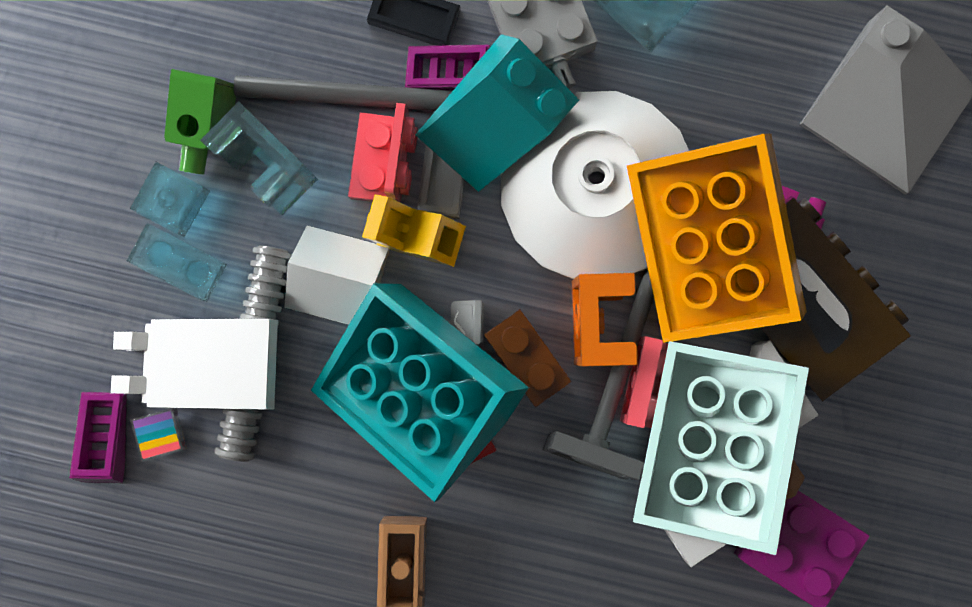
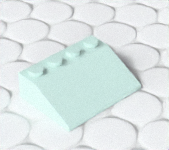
M669 341L633 522L776 555L809 368Z

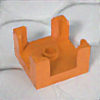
M634 273L579 274L572 280L575 366L637 365V345L634 342L600 343V334H604L605 318L604 309L599 308V301H619L624 296L634 295Z

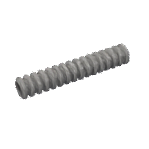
M258 245V247H253L252 251L256 254V259L250 262V266L254 267L253 274H248L247 279L251 280V286L245 288V293H248L249 296L248 300H243L242 306L246 307L245 314L241 313L240 319L277 320V312L281 313L282 307L278 306L279 299L283 300L285 295L281 293V288L286 286V280L283 279L284 273H287L286 261L291 258L292 254L284 249ZM259 409L222 410V413L226 414V418L220 421L223 433L218 434L217 440L221 444L220 447L215 448L214 452L218 457L241 462H248L254 459L255 454L251 452V447L257 444V440L253 437L254 433H258L260 428L256 425L257 419L262 418V413L258 412Z

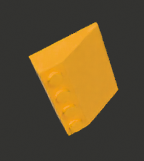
M760 134L627 165L663 343L802 321L807 311L772 134Z

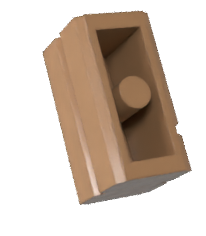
M384 516L379 523L377 607L425 606V539L427 536V517Z

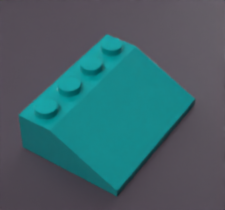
M373 283L311 391L431 500L436 502L441 499L506 424L529 387L402 284Z

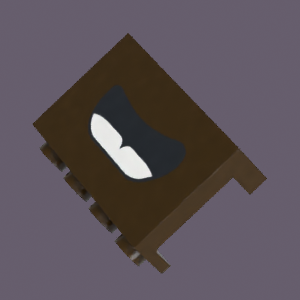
M790 196L785 200L807 312L802 321L760 328L790 364L809 368L806 383L823 402L911 337L909 332L903 327L909 319L892 299L884 304L875 294L874 290L880 287V285L863 265L855 270L847 261L845 256L851 253V251L835 232H832L829 236L824 234L816 224L822 217L806 198L798 203L794 197Z

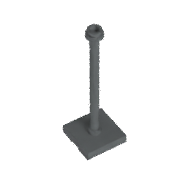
M648 268L644 271L621 342H634L637 347L654 299ZM631 365L612 366L590 434H584L583 440L558 431L550 433L545 441L543 451L621 479L639 480L644 462L608 450L610 442L606 441Z

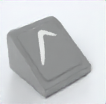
M482 300L452 302L450 324L476 345H481L483 343L484 303H482Z

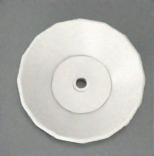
M618 91L577 92L574 95L579 101L553 132L501 173V207L515 240L544 268L572 279L579 274L637 273L648 267L627 165L687 152L689 149L680 129L652 104ZM598 171L604 174L605 179L600 184H593L588 180L589 175Z

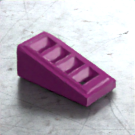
M408 46L405 87L453 91L491 46ZM424 59H430L429 78H422ZM441 60H446L445 78H440ZM459 61L464 62L463 78H457Z
M81 392L70 479L83 483H123L126 450L127 394ZM94 407L112 408V414L93 415ZM93 425H110L109 433L93 432ZM108 443L107 450H92V444ZM92 461H105V467L92 468Z

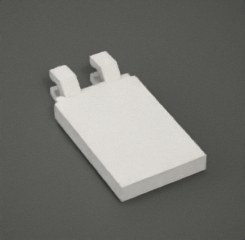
M151 320V324H146L145 332H114L113 349L144 351L143 376H112L111 393L142 394V403H147V407L274 409L278 320Z

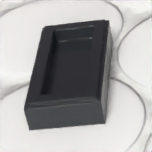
M373 0L367 22L369 25L432 45L446 46L450 44L461 8L460 5L445 0Z

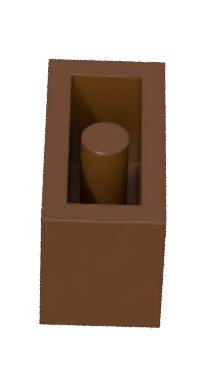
M521 309L484 334L509 372L529 387L525 394L535 408L572 382Z

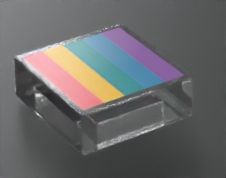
M177 408L167 409L130 420L141 462L187 449Z

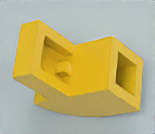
M375 194L362 237L376 242L378 246L402 254L454 267L466 226L444 215L413 209L392 198Z

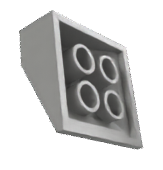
M887 5L868 21L799 125L906 195L910 192L971 100L972 83L923 28Z

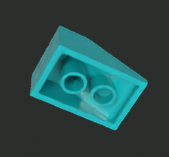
M501 34L415 136L479 192L550 135L577 104L579 99L520 39Z

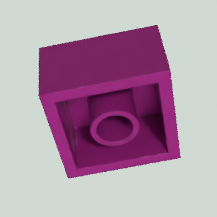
M798 490L796 496L785 501L776 555L737 547L733 554L813 607H826L868 540L869 535Z

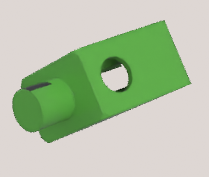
M171 69L164 138L166 142L182 145L178 170L204 175L208 150H225L236 101L234 83L215 77Z

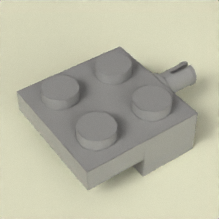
M487 0L500 35L503 34L520 39L548 68L552 69V72L568 89L576 85L567 61L593 52L598 42L582 0Z

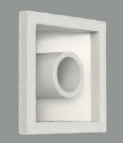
M307 226L288 261L284 308L349 325L373 283H381L390 249L368 241Z

